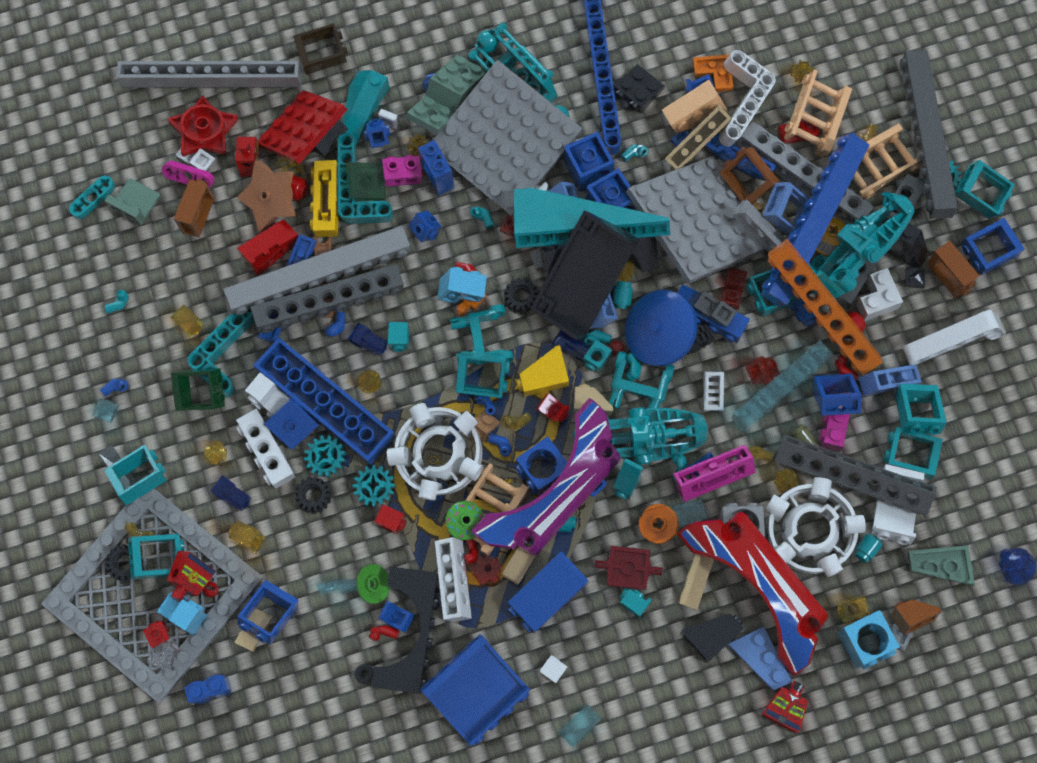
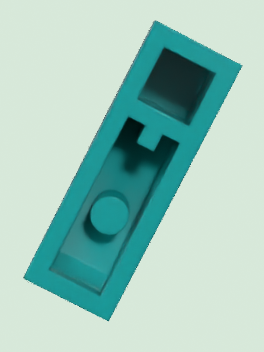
M625 458L612 491L615 492L614 495L622 500H625V498L630 500L641 480L643 467Z

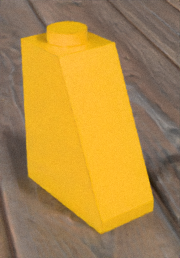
M560 345L554 347L520 373V380L517 381L519 392L523 391L524 397L569 386V379Z

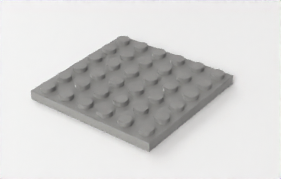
M497 60L448 120L443 130L433 140L436 141L450 166L513 216L514 189L536 188L564 154V146L573 143L583 129Z
M714 156L632 186L626 191L638 211L670 219V235L655 237L687 284L767 250L733 215L742 201L719 174L722 168Z

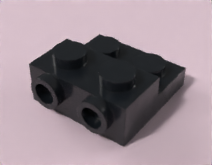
M637 64L614 85V94L618 99L627 102L632 110L642 113L664 90L665 85Z

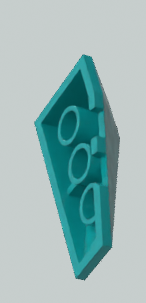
M373 70L358 71L349 85L345 106L347 111L344 113L342 123L348 128L346 132L353 135L356 146L364 134V130H366V124L371 121L390 88L388 77Z

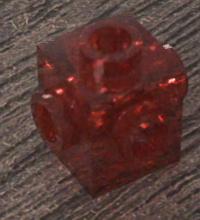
M757 357L751 364L745 367L752 384L763 383V385L772 383L776 376L780 375L777 363L772 357Z
M484 555L475 561L477 565L470 570L480 586L483 587L487 583L492 585L500 579L499 575L502 573L500 569L502 565L496 557L493 559L490 555L486 558ZM489 568L491 571L486 572L484 569Z

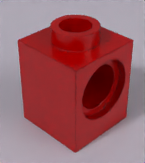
M384 504L374 521L377 526L396 535L399 530L403 531L407 523L403 513Z

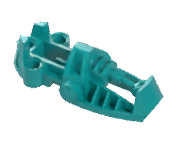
M883 192L881 195L884 201L881 209L876 212L874 211L868 217L865 215L860 216L859 220L856 219L854 221V225L847 224L836 235L840 245L827 258L824 255H819L813 259L811 265L808 264L835 299L851 292L856 287L857 281L855 279L859 276L858 270L866 261L871 263L878 262L900 237L915 212L912 203L907 197L901 194ZM893 210L900 212L878 228ZM811 290L814 296H816L817 292L815 290Z
M638 407L629 410V418L610 420L608 418L611 429L629 428L627 432L612 433L613 438L611 441L612 445L631 443L630 447L615 449L619 452L620 457L634 456V463L638 465L650 464L652 461L672 458L677 453L681 455L703 445L708 434L707 424L702 415L680 409H644V407ZM691 419L692 425H686L685 429H665L663 422ZM686 434V437L693 436V441L666 444L667 438H675L676 435ZM613 452L608 453V457H610L613 454Z

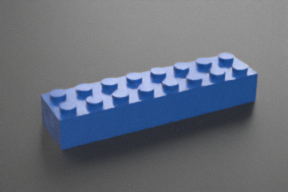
M278 338L253 365L258 373L263 374L281 392L298 402L320 425L369 466H372L395 440L396 436L389 427L281 338Z

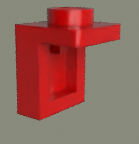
M545 394L536 410L553 423H560L567 418L570 406L563 405L550 394Z
M155 621L143 630L152 648L170 639L167 633L170 629L163 621Z

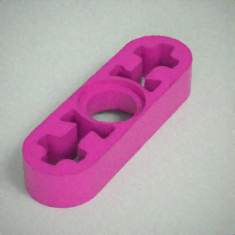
M170 160L162 167V174L167 179L186 185L189 179L185 176L184 172L191 174V180L196 181V179L208 182L209 188L215 182L214 176L210 172Z

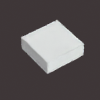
M383 109L380 110L379 120H383L385 125L397 129L399 125L398 115Z
M551 655L539 672L556 684L568 667Z

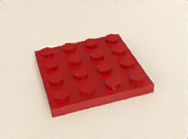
M303 90L285 108L281 116L274 120L272 126L261 135L258 140L259 145L265 150L300 164L347 109L343 104Z

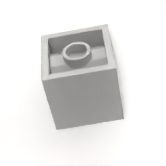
M729 503L721 509L719 520L724 524L736 513L743 512L765 537L763 506H758V503H747L746 506Z

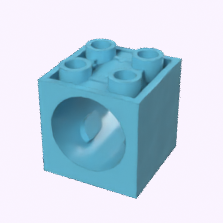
M880 610L837 632L856 669L862 666L864 670L878 663L877 658L883 661L895 655V649L900 647ZM867 628L878 635L881 644L877 655H870V653L862 651L859 647L857 640L860 629Z

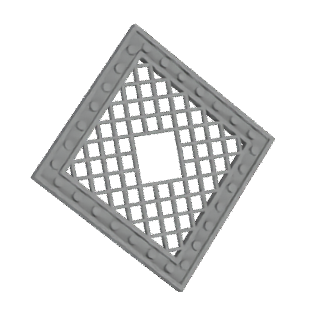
M153 489L120 511L41 605L157 703L161 704L262 582L264 577L157 490ZM149 510H150L152 513H154V514L146 515V513H147ZM154 518L155 528L145 529L144 519ZM158 518L168 526L159 527ZM141 520V529L133 530ZM169 529V534H173L174 530L183 537L180 539L184 542V551L191 552L192 554L198 553L200 560H202V553L212 562L205 563L208 566L213 565V569L216 571L211 579H214V582L218 585L217 578L228 577V587L219 588V592H226L220 599L217 594L215 596V603L205 604V597L201 591L200 606L204 608L202 612L206 614V607L213 608L209 611L194 635L190 633L179 635L177 625L172 622L166 623L168 626L175 625V636H171L169 640L176 639V650L166 651L164 642L162 643V652L152 653V647H150L147 639L137 641V630L148 628V625H150V614H157L158 610L136 613L134 580L130 579V586L120 587V581L116 580L117 587L107 588L106 578H111L112 576L110 574L106 575L105 561L107 560V554L111 553L110 550L115 549V546H122L120 544L127 536L129 540L132 534L142 533V536H145V532L155 531V535H159V530ZM173 541L140 543L143 551V556L141 557L144 561V570L142 571L172 568L174 562ZM187 541L198 550L188 551ZM170 543V553L160 554V544ZM156 545L157 555L146 556V546ZM171 556V567L161 568L160 558ZM129 558L118 559V561H117V567H118V568H119V563H121V562H129V567H130ZM157 558V568L147 570V559ZM216 565L227 574L217 575ZM102 566V575L93 576ZM231 577L235 579L233 584H231ZM102 579L103 589L93 590L92 580ZM89 581V591H81ZM131 589V599L121 600V590ZM117 591V601L107 602V592ZM103 592V603L93 604V593ZM89 594L90 604L80 605L79 595ZM185 594V596L188 597V599H187V602H188V601L191 599V596ZM74 598H75L76 605H74V604L71 602ZM131 603L132 613L122 614L121 604ZM117 604L118 615L108 616L107 606ZM104 606V617L94 618V607ZM90 608V617L80 609ZM160 614V621L164 622V616ZM146 615L147 625L136 627V616ZM132 617L133 627L122 628V618ZM118 618L119 629L109 630L108 619ZM104 620L105 630L95 621ZM133 630V641L123 642V632ZM119 632V642L109 633ZM187 638L180 646L179 639ZM148 643V653L138 655L137 644ZM134 644V654L124 646ZM167 654H174V655L169 659V661L166 662V655H167ZM162 655L163 666L153 667L152 656ZM148 657L149 667L139 658ZM153 670H160V671H159V673L157 674V673H155Z

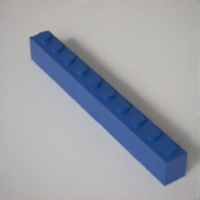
M854 133L843 135L838 140L836 151L830 155V162L821 172V179L814 186L812 197L805 203L803 214L798 217L795 229L787 238L807 264H809L870 144ZM791 260L783 262V265L787 268L792 267L794 264ZM772 267L771 275L762 286L763 291L760 295L778 307L787 305L793 295V287L790 283L786 284L781 279V272L778 268L774 269ZM802 275L796 276L795 281L799 282Z

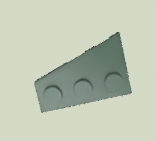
M968 545L907 552L910 572L966 585H975Z

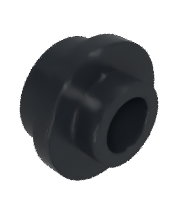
M369 664L359 665L355 670L356 680L361 684L371 683L374 668ZM363 671L369 672L367 678L362 677Z

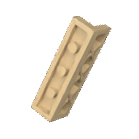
M698 554L693 555L678 604L698 610L714 559Z

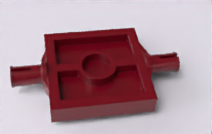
M611 546L610 556L607 561L595 560V568L606 569L608 575L607 586L647 590V580L650 574L662 576L663 567L651 566L649 560L650 550Z

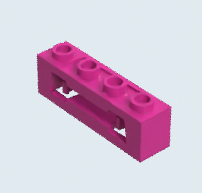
M742 445L678 471L673 475L676 489L683 501L686 502L754 474L756 471L752 454L746 445ZM736 455V460L733 461L729 457ZM694 471L699 474L697 477H695L694 473L691 474L692 478L688 480L685 478V475Z

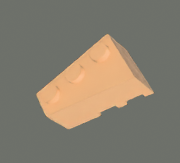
M707 80L662 109L676 134L698 126L718 106H721L727 114L729 113L710 80Z

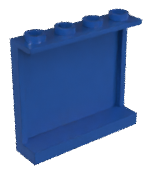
M479 634L420 690L467 743L472 746L481 742L484 738L483 734L488 730L492 731L499 724L498 720L501 717L508 716L514 710L513 706L518 701L520 703L529 696L528 692L531 689L526 686L494 650L484 636Z

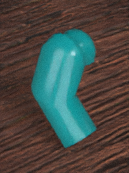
M478 206L471 208V216L482 220L486 229L494 227L489 210Z
M125 290L117 291L115 302L104 305L107 314L124 309L129 300V295Z
M594 330L584 337V343L587 346H591L595 340L609 344L612 335Z
M630 353L625 358L630 365L626 377L629 381H634L640 377L642 367L637 358Z

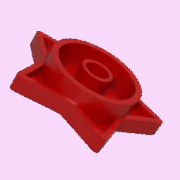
M201 96L197 103L186 110L184 114L170 117L168 121L181 135V154L183 157L198 152L200 148L226 155L225 135L237 123L238 116L219 111L204 96Z

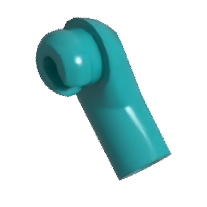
M633 144L620 156L623 161L627 162L632 157L647 156L649 150L644 145Z
M678 453L673 455L672 461L677 465L676 472L688 468L684 455Z

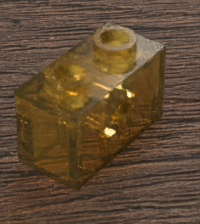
M237 520L236 524H232L228 532V538L254 554L258 553L266 538L258 529Z

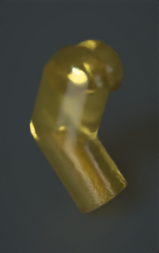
M525 412L519 418L506 415L503 418V423L507 428L519 430L530 422L532 417L528 412Z
M759 446L748 448L754 460L761 458L770 462L774 453Z

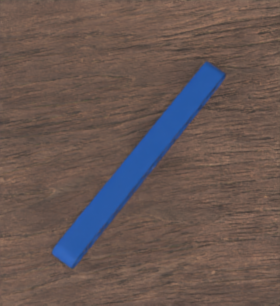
M583 0L602 138L610 155H614L620 150L621 135L601 0ZM602 92H608L609 94H608V95H603V94H601V93H602ZM609 108L611 111L606 112L604 109ZM607 125H612V126H614V128H611V129H610V128H607L606 126H607ZM612 141L616 142L617 144L609 145L608 143Z

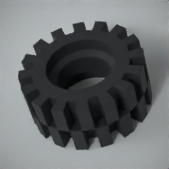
M517 278V281L513 279L511 284H507V289L504 291L505 304L515 314L519 312V315H523L522 312L529 313L538 296L536 285H533L531 280L528 282L527 278H523V280ZM518 290H524L528 293L529 297L525 302L515 300L514 294Z
M704 324L697 327L695 341L687 354L699 351L714 341L715 338L708 325Z
M314 476L313 478L307 477V480H301L302 483L296 486L297 490H295V500L300 508L307 513L312 512L313 514H316L318 511L320 513L323 512L322 509L324 508L327 509V504H330V497H332L327 483L323 479H318ZM312 488L318 489L321 493L319 500L316 502H309L306 499L307 491Z
M122 544V546L118 545L115 546V549L110 550L111 553L107 554L105 564L107 565L106 570L113 578L122 582H128L131 579L130 568L122 571L117 567V561L120 557L129 556V547L126 544Z

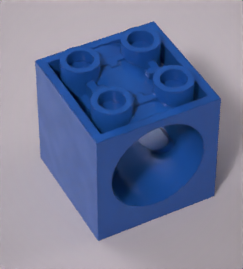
M598 131L564 146V163L579 192L586 190L589 184L614 171V161Z
M619 168L586 187V200L637 211V208L626 193L631 186Z
M547 436L516 458V473L522 480L526 479L530 492L533 495L537 494L539 497L558 479L567 461ZM544 458L554 463L553 475L546 479L533 477L528 470H530L531 463L534 460Z

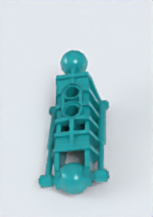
M501 22L496 27V30L491 28L479 33L477 42L474 45L476 49L468 53V58L471 61L476 60L488 72L496 61L487 53L495 51L500 41L507 51L497 60L508 69H511L518 77L526 76L524 81L533 89L538 88L537 92L552 103L557 98V92L551 80L554 73L551 70H547L524 46L520 45L507 31L508 26L505 23ZM500 34H504L509 40L505 41ZM480 53L487 59L485 63L479 57ZM519 62L523 67L516 70L514 66ZM554 105L569 117V112L564 106Z

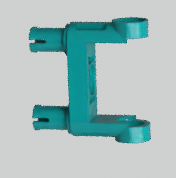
M493 305L488 310L470 312L464 317L450 318L452 330L467 327L471 329L474 344L472 352L507 356V362L514 360L513 352L509 350L484 351L480 322L497 320L498 317L504 316L506 314L504 305ZM458 353L456 354L457 364H458V362H459V355H460V354H458ZM468 359V364L475 363L477 365H480L485 363H491L487 361Z
M619 351L610 386L612 393L609 403L613 406L616 400L614 409H620L623 393L627 392L648 398V408H660V404L665 401L675 366L667 365L666 371H663L659 389L622 379L627 353Z

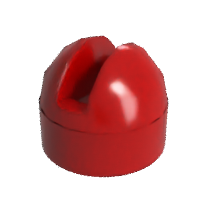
M209 581L202 592L206 597L213 598L218 594L219 587L215 582ZM206 587H213L214 591L206 589Z

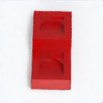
M800 120L798 128L816 137L821 135L819 127L805 120ZM787 124L778 126L780 140L783 143L790 144L805 141V139L797 135L789 140H785V127Z

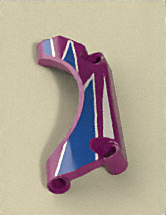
M588 398L575 413L573 449L564 470L554 484L538 498L522 507L506 512L485 514L471 531L489 546L515 549L519 545L529 555L540 553L543 547L620 461L619 452L610 443L613 436L607 413L594 400ZM613 452L610 457L606 458L608 453ZM534 541L533 545L528 547L529 542Z

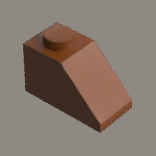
M911 599L905 603L904 601L897 603L893 607L894 611L890 617L905 636L935 621L942 610L940 607Z

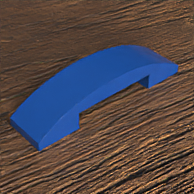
M717 133L704 146L723 162H727L730 159L733 161L737 157L735 154L740 150L735 145L730 147L723 146L719 141L720 133ZM748 157L735 167V169L746 175L767 181ZM761 157L773 172L777 165Z

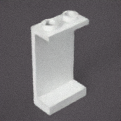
M887 464L883 468L921 482L924 481L925 473ZM895 487L888 488L891 492L898 491ZM913 493L907 495L911 499L917 498ZM877 500L872 536H877L880 540L889 539L897 541L901 545H911L916 538V533H913L916 513L906 507H896L889 501Z

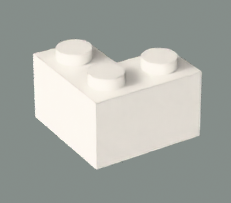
M888 268L870 274L866 283L871 294L861 297L856 304L859 313L864 317L865 321L895 311L903 303Z
M261 373L256 376L245 390L249 395L247 398L251 401V404L258 410L263 408L267 411L266 415L268 417L273 415L290 399Z

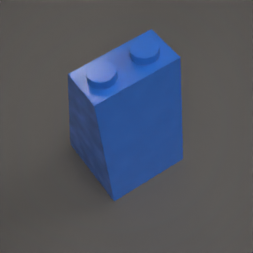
M561 551L508 601L510 606L508 610L515 618L519 616L523 620L521 625L528 632L532 630L533 633H536L579 593L589 580Z

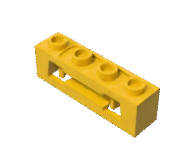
M337 160L314 161V168H311V178L314 179V185H311L313 202L310 203V210L313 213V220H310V230L314 232L316 237H338ZM321 180H323L324 185H329L328 210L331 215V221H329L328 213H323L324 188Z

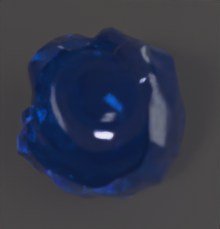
M1005 548L1000 552L999 567L1006 582L1012 585H1021L1033 579L1037 571V562L1026 549Z

